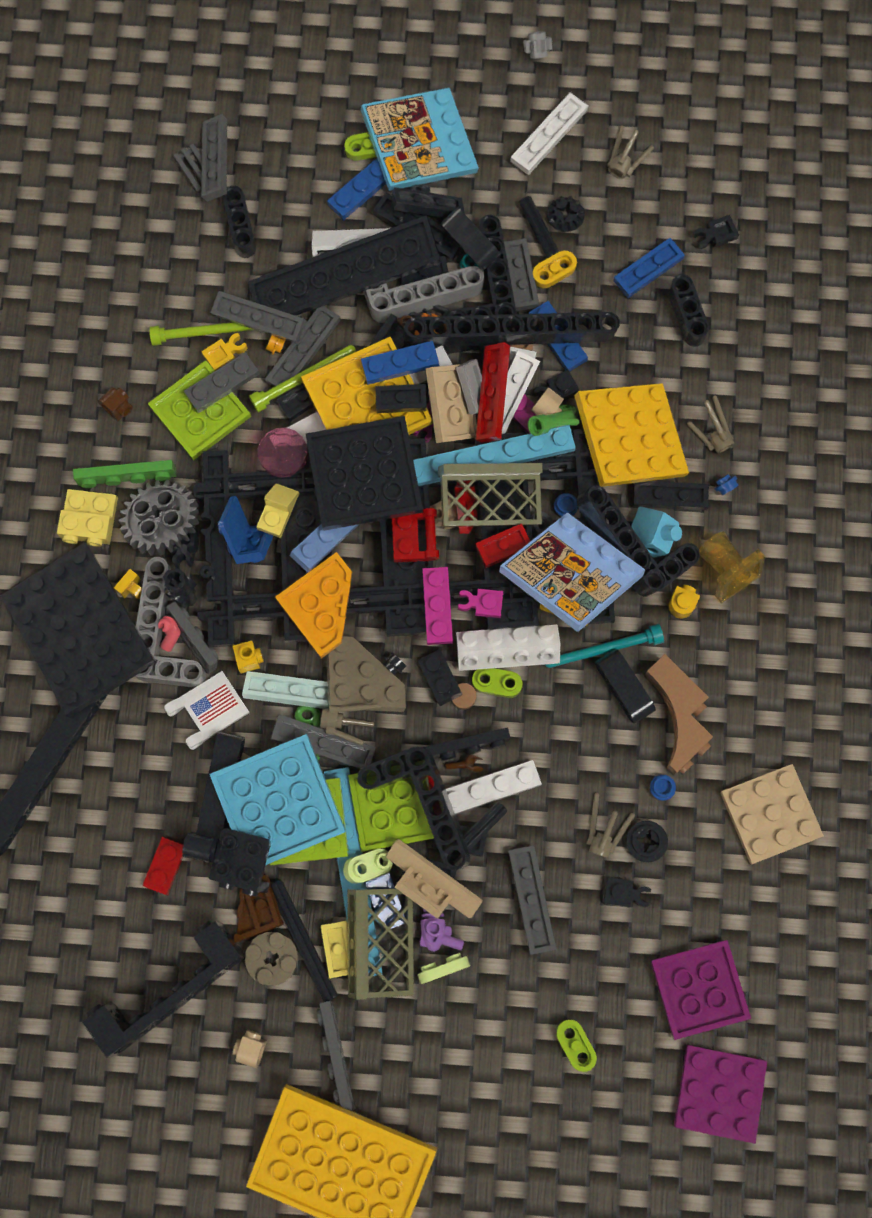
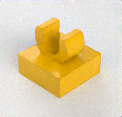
M129 569L114 589L124 599L131 593L139 600L142 588L137 584L141 579L134 571Z

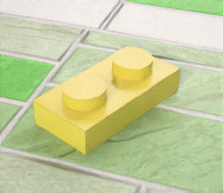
M347 921L321 925L329 979L348 975Z

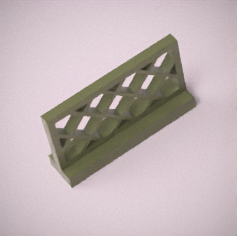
M542 463L443 464L439 466L438 477L441 479L442 527L508 526L521 523L522 525H541L540 474L543 473ZM500 480H505L512 487L504 497L494 488ZM524 480H533L534 491L529 496L519 488V485ZM447 481H457L464 489L454 498L448 492ZM475 481H481L488 487L480 497L469 488ZM466 491L476 500L468 510L457 501ZM490 491L501 500L493 509L482 501ZM514 491L525 500L517 509L507 501ZM503 503L513 512L507 520H502L495 513ZM527 503L534 508L535 519H526L520 513ZM453 504L464 513L458 521H449L448 510ZM478 504L489 513L483 520H477L470 513ZM515 516H517L520 520H512V519H513ZM466 517L471 519L470 521H463Z
M396 888L347 889L349 998L359 1000L378 997L414 996L413 900L405 895V905L398 911L390 903L397 894H403ZM382 894H390V895H389L388 898L386 899ZM368 895H377L383 901L375 912L368 907ZM386 906L396 915L388 925L378 917ZM374 919L383 928L375 939L368 934V926ZM399 919L405 924V932L400 938L391 931L392 926ZM386 933L396 941L388 952L378 944ZM399 946L406 951V958L400 965L391 957ZM374 947L384 955L375 966L368 960V954ZM387 959L396 968L388 979L378 971ZM399 973L406 978V990H397L391 984ZM376 974L384 983L377 991L369 992V980ZM387 987H389L392 991H384V990H385Z

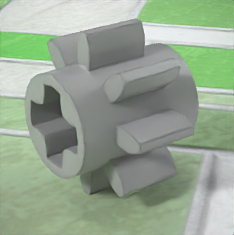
M545 31L528 33L529 40H523L524 52L530 53V58L547 57V50H552V38L546 37Z

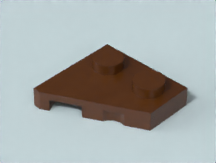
M263 875L261 881L270 883L268 875ZM271 883L268 893L258 892L257 897L242 893L243 888H240L239 897L241 902L237 911L239 921L237 934H234L235 942L244 941L284 925Z

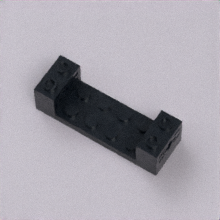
M207 921L196 930L199 934L194 937V940L212 965H207V963L202 965L193 973L195 978L191 981L183 980L171 990L174 994L170 997H161L149 1006L151 1009L149 1013L139 1014L129 1022H127L115 1004H103L102 1006L98 1004L86 1013L88 1018L82 1023L106 1058L121 1054L246 958V955L234 941L223 923Z

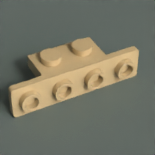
M399 839L394 842L386 855L387 859L406 872L395 888L437 919L448 904L468 918H472L483 902L482 899Z

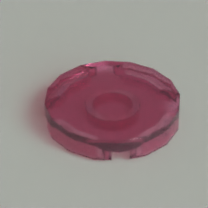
M276 428L266 433L258 446V459L261 465L269 474L277 477H289L296 474L295 472L303 468L308 457L307 445L303 437L295 430L288 428Z

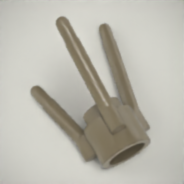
M624 126L619 128L612 156L607 164L610 174L619 179H624L625 176L630 177L634 169L654 149L653 146H650L631 165V158L627 155L639 133L638 130H635L623 153L617 156Z
M714 395L713 401L720 422L708 400L704 402L717 431L710 435L711 441L692 422L689 421L687 425L707 445L710 451L715 449L719 454L732 447L735 443L718 398Z
M363 704L339 707L330 705L329 709L323 708L320 728L326 729V734L336 735L363 745V740L336 729H341L342 724L373 727L374 722L343 718L344 714L339 712L380 709L382 705Z
M595 793L590 834L586 844L590 845L589 852L608 859L610 853L614 854L618 842L631 824L635 814L631 813L613 839L609 836L618 814L617 811H613L604 834L598 833L597 837H595L599 806V793Z

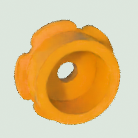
M271 335L266 350L272 352V355H274L275 351L280 353L285 339Z

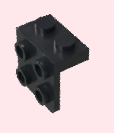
M224 828L220 834L208 879L219 882L218 887L229 890H234V886L243 888L242 893L257 897L258 892L268 893L270 883L261 880L271 846L270 840Z

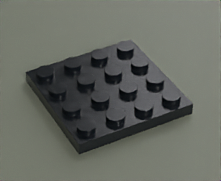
M405 416L305 433L323 531L423 513Z

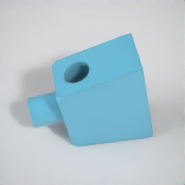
M645 507L638 508L631 526L653 558L667 555L670 552L673 541H678L682 537L679 522L662 511Z

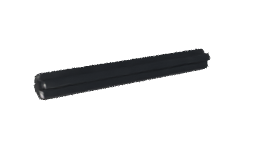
M277 880L271 883L279 911L323 1001H331L337 997V992L331 979H329V975L283 881Z

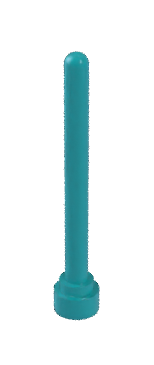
M659 623L651 625L649 629L644 630V633L560 655V663L545 664V666L552 668L612 652L615 649L619 650L646 642L658 645L664 643L663 632Z

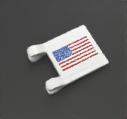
M223 671L164 706L169 716H174L185 707L199 728V732L186 739V743L191 750L196 749L212 736L249 714L248 709Z

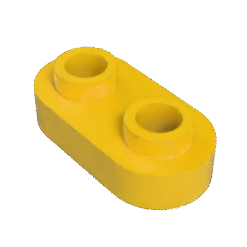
M560 251L537 264L533 269L536 286L549 288L572 275L577 265L575 255L569 251ZM567 264L568 267L562 268L560 265ZM546 275L548 279L543 280L540 276Z

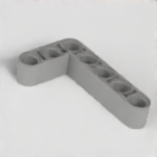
M469 266L392 289H388L385 283L376 289L371 288L363 291L372 318L376 322L384 323L391 313L397 316V318H402L411 312H422L424 308L427 310L433 309L434 305L444 306L478 296L483 290L484 273L479 267ZM469 280H476L477 282H476V283H470V282H468V281H469ZM452 286L454 287V289L449 290L446 289V287ZM424 293H431L432 295H430V296H424L423 294H424ZM408 298L409 302L402 303L400 300ZM378 306H385L386 308H385V309H378L377 307H378Z
M151 558L145 567L136 627L144 640L148 638L153 639L149 650L156 663L150 666L145 673L138 674L135 677L143 682L197 687L206 680V672L198 662L159 657L163 632L162 628L159 629L158 622L166 616V606L169 598L164 594L166 588L163 575L167 570H171V568L163 558ZM157 567H165L161 575H153ZM153 591H161L159 598L155 600L149 598ZM149 615H157L154 623L146 624V618ZM174 666V671L170 676L165 677L162 675L165 667ZM191 669H199L197 678L191 680L187 678V674Z

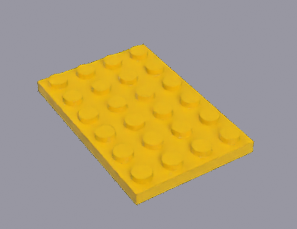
M286 1084L246 1187L317 1218H411L437 1152V1147Z

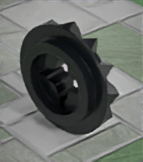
M560 196L559 199L553 200L549 206L547 218L551 226L556 230L571 232L582 225L585 218V207H582L580 200L577 201L572 196ZM569 207V213L571 214L566 217V220H563L562 212L565 211V208Z
M653 821L636 823L631 827L626 837L627 849L634 858L641 862L657 861L665 854L668 847V837L665 830ZM648 831H650V840L658 845H650L645 853L644 844L636 839L645 838Z

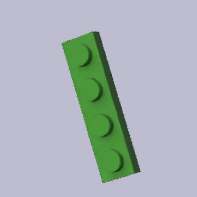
M172 460L73 469V479L83 488L96 487V484L116 486L120 485L121 482L127 481L138 484L144 483L148 479L166 481L170 477H177L176 467Z

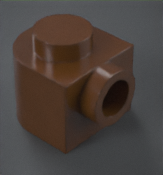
M111 387L98 400L102 408L116 421L129 415L133 409V406L128 402L129 396L120 387L117 389Z

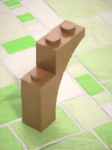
M664 654L644 676L661 694L671 714L674 728V746L666 769L674 776L678 771L684 774L693 765L690 759L696 754L701 757L711 747L708 742L713 736L692 716L694 714L697 717L707 707L704 702L709 697Z

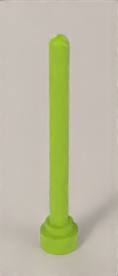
M233 322L168 330L160 328V326L149 327L152 346L162 345V342H167L166 339L255 330Z
M349 345L266 392L256 391L249 395V398L259 413L267 408L266 405L270 404V400L303 383L302 376L356 352V349L353 345Z

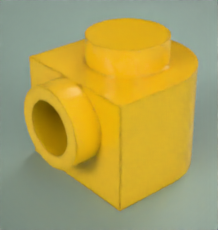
M689 585L676 586L669 602L670 613L676 618H687L695 609L700 595L696 594V589Z
M253 641L233 646L240 674L260 669V663H263L264 660L261 649H255Z

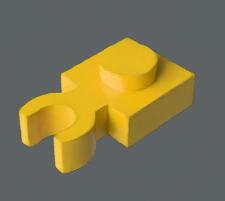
M235 333L230 337L228 343L225 344L220 339L201 352L206 361L216 371L234 360L235 353L242 354L248 348L246 343L240 346L235 345L241 339L239 333Z

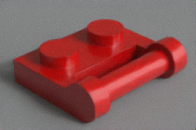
M426 508L423 509V513L392 518L394 562L434 561L439 559V550L436 549L435 528L437 509ZM418 520H425L426 551H419Z

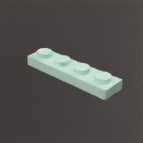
M250 671L246 673L242 692L243 698L329 709L328 682Z

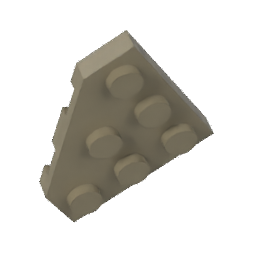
M343 636L342 644L327 654L329 706L381 704L382 707L380 709L368 711L404 712L406 708L405 684L354 637Z

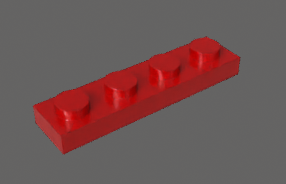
M505 342L485 346L476 440L481 443L501 440L510 354V345Z

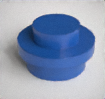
M727 474L717 480L718 486L714 488L716 492L719 491L721 495H725L738 486L736 475L730 477Z
M569 493L559 495L554 502L555 512L561 517L566 513L574 516L578 511L577 498Z
M658 775L650 783V792L657 800L665 801L675 794L676 784L667 775Z

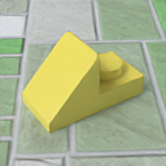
M275 484L264 498L266 505L257 524V530L281 538L299 492Z

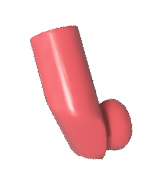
M165 616L158 622L159 629L162 628V632L166 634L160 646L163 650L170 652L181 635V631L174 618Z

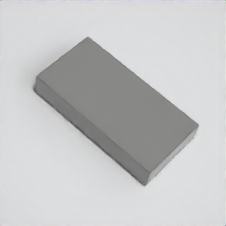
M473 359L456 367L469 414H476L479 411L482 381L478 361Z

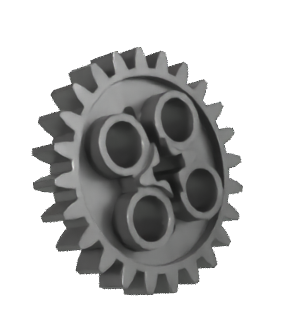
M156 480L154 487L146 483V490L138 487L139 494L137 496L130 494L132 501L124 502L127 509L120 510L123 518L119 519L122 525L120 530L124 535L123 537L130 543L133 549L138 548L142 554L147 550L150 555H153L155 550H157L160 555H163L165 548L173 552V545L175 544L181 548L180 541L182 539L189 541L187 533H195L196 531L192 525L199 524L196 518L200 515L197 509L199 505L192 492L188 491L185 485L180 487L177 481L171 485L169 480H166L163 485H161L159 480Z

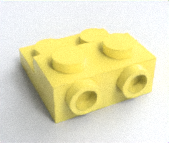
M67 489L64 510H61L59 518L58 536L63 542L77 544L78 541L87 542L88 545L101 547L102 544H110L118 501L117 495Z

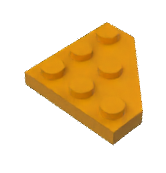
M337 552L275 597L321 659L342 644L352 580V571Z

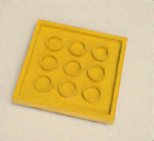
M391 337L301 377L326 430L405 416L408 435L433 424V419L428 410L394 413L376 412L375 386L414 384L409 374L367 385L361 359L397 350Z
M663 383L578 391L574 395L601 487L679 478L689 474Z

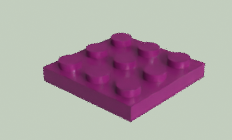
M728 940L651 961L673 1040L751 1019Z
M686 1045L674 1127L756 1144L767 1061Z

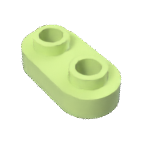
M375 849L348 859L343 867V873L347 881L358 884L388 873L393 865V862L386 858L388 851L385 849ZM380 857L383 860V865L379 863ZM358 865L362 869L361 874L358 872Z
M458 953L445 958L447 963L437 967L436 962L421 967L422 973L417 974L420 983L424 984L470 967L468 957L462 958L461 954Z

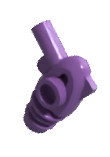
M423 909L427 913L422 914V917L427 919L421 920L422 936L420 946L427 947L432 952L439 950L441 945L461 951L464 940L451 937V927L445 926V920L440 919L444 914H441L437 919Z

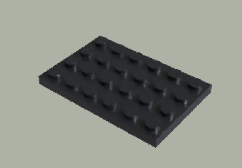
M86 542L0 595L62 710L69 718L156 663L151 651Z

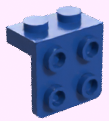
M237 496L229 498L218 522L219 532L227 542L229 554L233 556L236 564L257 563L264 560L273 535L257 530V525L250 526Z

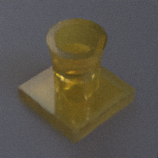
M725 532L715 534L699 549L700 557L720 574L717 580L715 597L721 604L761 577L765 560L764 554L758 549L743 559Z

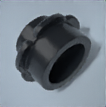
M394 653L384 657L387 661L384 666L394 675L397 672L403 674L402 671L406 665Z

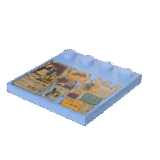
M569 513L563 515L500 566V573L577 632L642 578L645 572L644 568Z

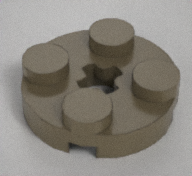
M266 932L253 939L246 949L245 964L248 973L254 980L263 985L275 986L286 982L292 977L297 967L299 956L297 948L290 938L281 933ZM269 951L272 954L277 953L279 955V958L276 959L277 965L272 966L271 963H265Z

